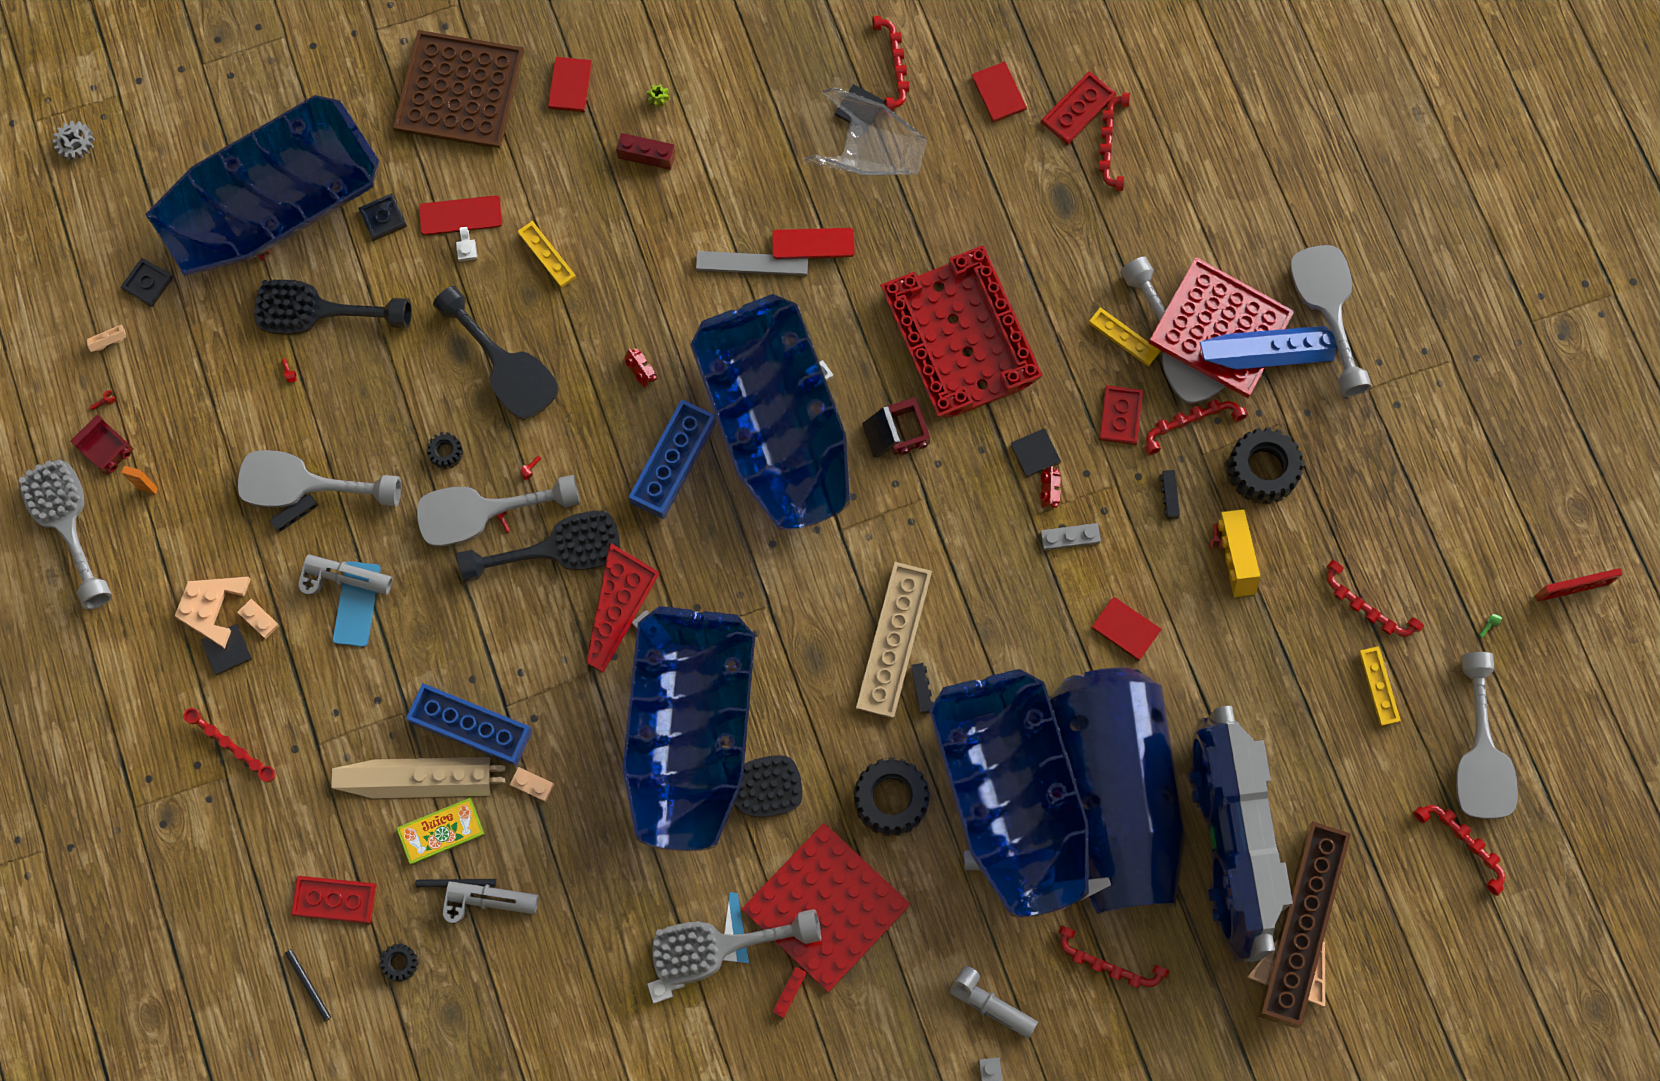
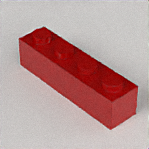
M795 967L773 1010L775 1015L783 1019L785 1018L807 972Z

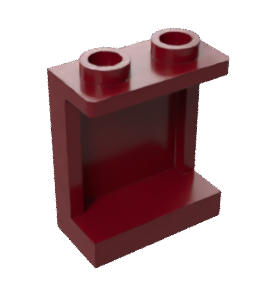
M98 415L70 440L81 453L106 475L114 472L118 464L123 459H127L134 449Z

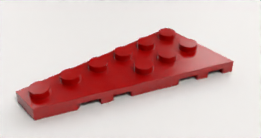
M612 543L609 544L586 658V664L602 673L608 666L660 574L657 570Z

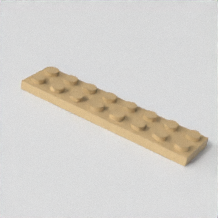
M894 562L856 710L894 719L932 571Z

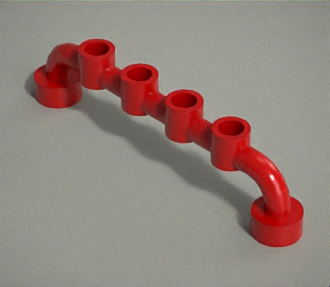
M880 15L873 16L872 25L874 31L881 30L882 26L887 27L889 30V41L892 47V59L894 60V73L897 80L899 98L895 101L893 97L885 98L886 112H894V108L904 104L906 92H909V82L904 81L903 76L907 75L906 65H901V60L904 59V49H899L898 43H902L901 32H896L895 25L891 21L881 19Z
M1123 92L1122 96L1112 98L1107 105V110H1103L1102 121H1106V127H1102L1101 138H1105V142L1100 145V155H1104L1103 160H1099V171L1102 172L1104 182L1111 187H1116V191H1124V176H1117V180L1110 178L1114 107L1119 103H1122V107H1129L1130 93Z
M1214 399L1207 404L1208 408L1203 410L1200 406H1196L1190 410V415L1184 416L1183 413H1178L1173 416L1174 421L1167 423L1166 419L1158 421L1155 424L1156 428L1147 434V445L1144 449L1147 455H1154L1161 450L1158 441H1153L1155 436L1159 434L1164 435L1175 428H1182L1190 422L1200 421L1208 415L1218 414L1224 409L1229 408L1233 410L1231 416L1234 422L1245 419L1248 414L1244 407L1240 408L1238 404L1232 401L1219 403L1218 399Z
M1335 560L1329 562L1327 565L1329 569L1327 582L1335 590L1333 595L1342 601L1344 598L1348 599L1351 602L1349 606L1356 612L1362 609L1367 613L1365 618L1374 624L1378 621L1383 625L1381 629L1385 633L1391 635L1394 632L1401 637L1410 636L1415 631L1420 633L1423 629L1424 624L1414 617H1411L1407 622L1409 626L1407 629H1402L1394 621L1387 619L1377 609L1365 603L1362 598L1355 596L1345 586L1337 583L1334 576L1335 574L1340 575L1344 567Z
M188 708L184 712L183 718L187 723L198 725L207 736L216 739L221 747L233 752L238 760L244 761L252 771L258 773L259 778L263 782L269 783L275 779L276 772L272 767L263 766V763L258 759H253L249 756L248 752L244 748L235 745L230 737L222 735L217 727L204 721L197 709Z
M1427 805L1424 808L1419 806L1413 812L1414 817L1419 822L1426 823L1431 818L1429 813L1437 814L1440 821L1444 825L1449 826L1454 831L1455 836L1463 840L1469 846L1470 851L1478 855L1483 860V863L1497 874V879H1491L1486 884V887L1493 895L1498 896L1504 890L1502 885L1505 882L1504 870L1498 864L1501 861L1499 856L1493 852L1488 854L1483 849L1486 847V844L1480 838L1473 840L1469 836L1471 829L1463 823L1459 826L1454 821L1457 816L1452 810L1447 809L1444 811L1437 805Z
M1062 925L1058 931L1059 934H1062L1060 939L1061 948L1068 955L1073 956L1072 961L1081 965L1084 961L1090 963V968L1100 973L1102 969L1109 971V976L1120 980L1121 977L1128 979V984L1139 988L1140 985L1154 987L1161 982L1163 977L1167 978L1170 972L1163 967L1154 965L1152 970L1155 973L1154 978L1146 979L1072 948L1068 944V939H1073L1076 931Z

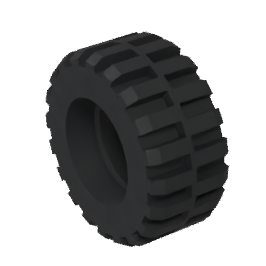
M1265 427L1264 431H1261L1260 428L1254 429L1253 433L1249 431L1244 434L1243 438L1237 441L1228 459L1227 465L1229 467L1227 471L1228 475L1231 476L1230 482L1232 486L1236 485V491L1239 494L1241 492L1244 493L1245 499L1253 498L1255 499L1254 503L1260 504L1261 501H1265V504H1271L1273 500L1275 502L1281 501L1283 497H1287L1295 489L1303 474L1304 461H1301L1303 458L1302 451L1297 450L1299 445L1296 441L1293 443L1290 441L1292 438L1290 435L1284 436L1281 434V430L1277 429L1273 432L1271 428ZM1256 452L1273 454L1282 465V475L1275 480H1264L1257 477L1249 468V457Z
M888 758V760L884 761L880 759L877 760V763L868 765L867 769L859 775L854 791V805L859 819L861 818L863 824L866 827H870L873 832L883 833L884 836H889V834L900 836L901 833H908L912 828L917 827L926 815L930 798L927 780L925 781L923 773L918 771L914 764H908L904 759L899 761L894 760V758ZM894 779L907 786L910 792V803L903 812L896 815H888L877 809L873 801V792L880 782Z

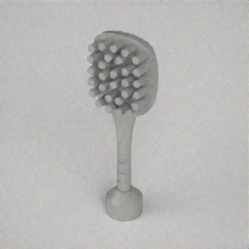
M1330 245L1310 247L1296 253L1291 260L1292 279L1302 299V303L1306 304L1311 310L1317 309L1321 311L1331 327L1344 367V371L1338 379L1342 396L1350 397L1362 394L1371 389L1372 385L1368 372L1355 366L1342 320V305L1349 299L1352 290V279L1347 261L1337 247Z
M1140 257L1125 265L1120 273L1128 286L1142 290L1160 322L1166 309L1150 283L1154 270L1146 257ZM1163 353L1162 365L1166 378L1184 404H1193L1207 400L1225 388L1223 384L1167 353Z
M261 450L251 452L245 457L239 472L238 492L246 503L261 507H290L297 503L306 493L316 491L374 495L380 505L397 507L401 496V478L399 476L383 475L375 484L328 479L308 472L304 462L294 455L280 451Z
M58 459L53 462L46 461L42 466L38 464L35 467L36 469L33 471L27 470V475L19 478L26 508L38 524L44 528L56 529L66 542L83 581L76 592L82 608L95 609L101 607L112 599V594L105 580L93 577L78 539L76 518L84 508V493L79 478L74 469L65 461Z
M574 475L558 478L553 489L501 499L483 498L476 490L469 487H450L436 490L423 496L418 503L417 517L422 536L428 544L435 547L449 546L468 541L472 538L475 539L484 530L490 518L505 511L553 500L566 508L580 505V499Z
M1489 652L1466 653L1461 656L1462 672L1473 680L1476 730L1473 748L1461 757L1457 766V799L1460 811L1470 817L1480 819L1502 818L1510 815L1515 810L1518 789L1516 773L1511 759L1495 748L1489 729L1485 679L1494 671V656Z
M815 909L799 912L790 925L746 934H722L713 925L700 921L677 924L656 931L657 935L653 941V961L656 973L662 982L671 985L692 983L713 975L720 969L725 956L748 946L793 936L804 944L821 941L820 924Z

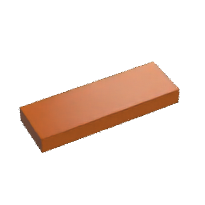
M127 466L123 467L121 473L137 489L156 494L157 486L141 470Z

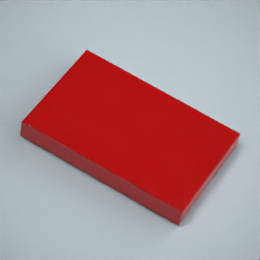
M555 57L548 104L549 109L585 112L592 60Z
M1005 61L972 74L971 77L993 123L1027 110V106Z
M1110 385L1105 386L1100 441L1137 445L1143 390Z
M1114 596L1092 626L1093 630L1138 661L1141 660L1162 630Z

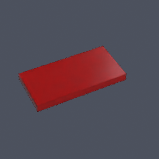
M1088 71L1041 120V124L1069 145L1108 105L1109 101L1116 96V92Z
M1621 568L1549 584L1543 587L1535 596L1537 601L1540 602L1608 586L1621 577L1623 573Z
M297 875L291 916L371 924L377 884Z

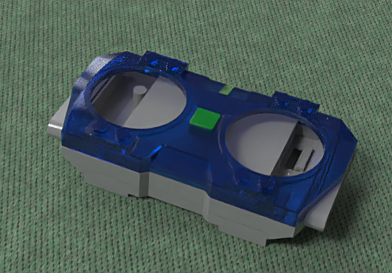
M1232 706L1215 708L1209 717L1200 718L1194 726L1192 738L1193 766L1190 769L1191 772H1188L1189 783H1193L1194 791L1191 792L1192 801L1196 803L1197 808H1201L1202 815L1206 821L1210 842L1213 884L1208 889L1209 901H1213L1214 909L1211 910L1212 919L1216 921L1217 926L1221 927L1234 963L1261 960L1275 951L1273 942L1275 923L1280 913L1291 906L1293 902L1286 862L1280 863L1274 836L1267 784L1271 781L1264 740L1253 741L1250 735L1234 720Z

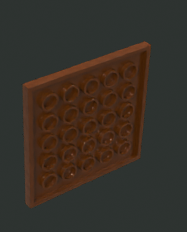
M418 30L393 125L394 131L501 149L524 55V48Z

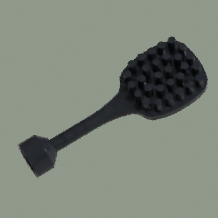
M263 280V285L257 290L258 294L255 299V323L261 330L272 334L293 335L308 332L318 320L335 316L384 318L392 328H409L412 319V305L409 298H392L385 307L339 304L322 299L317 289L312 285L296 280Z
M450 286L443 290L435 298L433 306L444 318H457L485 350L493 365L490 383L501 403L513 415L522 420L535 417L541 411H544L553 402L559 391L554 376L546 366L527 352L509 353L499 347L465 311L466 297L456 286Z
M604 510L589 511L561 520L553 527L552 534L548 539L533 546L481 557L475 551L468 550L458 552L457 557L463 583L479 580L485 568L528 559H554L563 568L568 570H590L605 566L609 544L612 543L620 548V538L616 523L609 513Z
M773 755L754 759L741 765L735 770L733 778L728 784L709 792L660 801L659 798L651 793L635 796L640 826L646 827L656 825L663 816V813L709 804H732L737 806L743 814L751 817L781 815L796 809L802 801L803 793L800 773L795 762L788 756Z

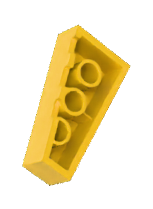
M1245 510L1222 512L1221 518L1218 520V530L1222 532L1221 542L1222 547L1225 549V559L1228 565L1233 597L1256 595L1260 572Z

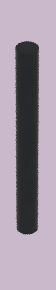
M496 879L416 880V888L447 887L449 881L477 886L488 884L490 887H496Z
M292 949L286 951L287 959L324 1022L329 1020L331 1015Z

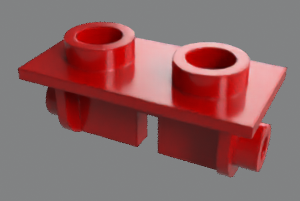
M637 348L632 351L628 349L624 357L625 363L635 374L636 380L646 388L649 380L654 382L657 379V374L650 364L643 366V364L647 363V360L640 350H637Z
M1052 466L1042 471L1041 508L1050 504L1052 508H1057L1058 504H1060V490H1054V487H1060L1061 473H1059L1058 469H1053Z

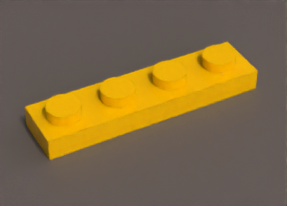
M533 221L517 231L561 289L576 279L574 272Z
M1101 307L1088 323L1148 367L1160 354L1159 349L1150 345L1148 341Z
M1379 646L1360 650L1359 655L1380 727L1399 723L1401 721Z

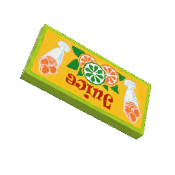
M471 798L397 827L410 865L485 835Z

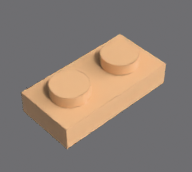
M121 324L88 338L87 346L91 352L95 350L101 351L111 343L117 344L126 338L123 325Z
M252 599L237 612L265 639L280 626Z
M518 767L510 786L546 802L554 787V783Z

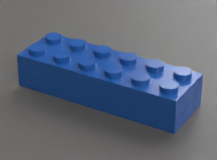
M681 399L629 495L630 504L665 519L716 424V416Z
M422 683L406 717L409 723L516 767L533 732L528 725Z

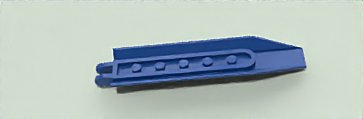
M1325 326L1232 333L1199 342L1205 361L1235 370L1334 361L1335 352L1338 349L1337 344L1334 342L1333 332Z

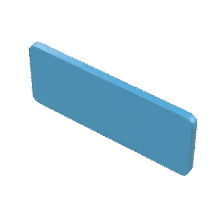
M347 562V565L380 573L381 571L380 566L377 564ZM346 572L344 573L345 576L364 580L367 582L369 581V579L365 577L353 575ZM342 584L333 635L334 643L360 647L368 645L377 592Z

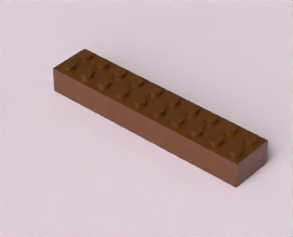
M1313 821L1308 825L1291 887L1293 904L1285 910L1258 1017L1295 1029L1302 1026L1351 833Z

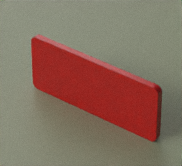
M498 195L422 203L419 206L421 232L423 235L460 232L461 227H467L468 230H478L502 226L501 201Z
M853 228L781 229L772 232L774 259L853 257L855 255Z

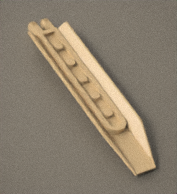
M491 757L369 760L332 768L331 788L372 799L491 796L490 784L505 783V778H490V772L505 771V766H490Z

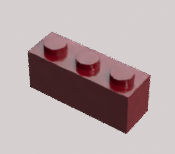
M624 133L620 134L616 148L618 159L668 170L672 169L676 155L674 144Z

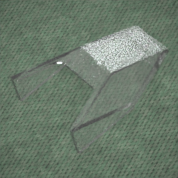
M836 87L822 91V95L850 116L851 122L841 156L822 157L815 154L805 157L804 161L860 175L919 174L927 143L926 137L884 104Z

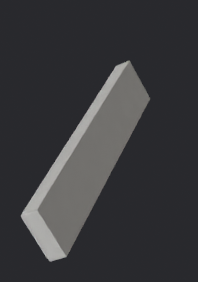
M697 251L696 271L807 276L808 258L774 259L773 255Z

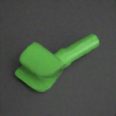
M1496 614L1491 615L1479 636L1483 638L1492 625L1498 627L1502 617Z

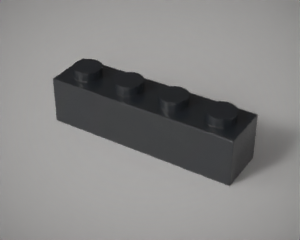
M1165 470L1160 475V482L1163 485L1161 486V493H1164L1162 498L1163 505L1165 504L1164 516H1166L1167 520L1179 519L1180 510L1175 470Z
M306 494L297 503L289 508H285L279 515L273 516L270 522L280 533L318 507V504L311 494Z
M923 663L911 665L920 714L930 713L933 710L932 708H934V703L930 699L932 693L931 689H928L930 683L929 678H926L925 674L927 673V667Z

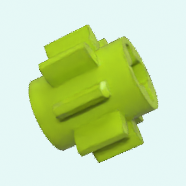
M662 84L659 86L652 85L651 91H647L649 104L653 103L655 108L657 106L664 107L665 101L670 100L669 95H667L669 93L668 88L664 89Z

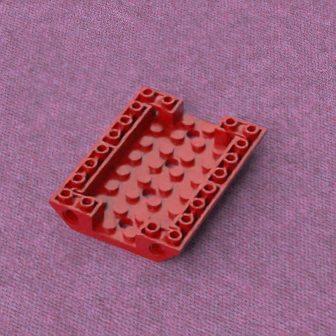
M984 245L949 258V264L917 276L914 271L880 284L937 417L958 416L1022 391L1043 377ZM936 284H941L944 289L938 292L933 287ZM955 316L958 322L951 324L948 322V318ZM964 349H970L972 350L973 354L969 357H966L963 355L962 351ZM983 381L987 384V388L979 389L977 383Z

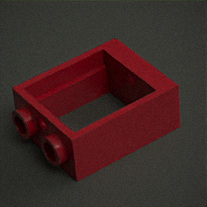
M916 397L886 406L889 407L892 418L914 411L923 436L894 445L892 447L894 455H905L912 449L917 448L920 450L930 444V435Z

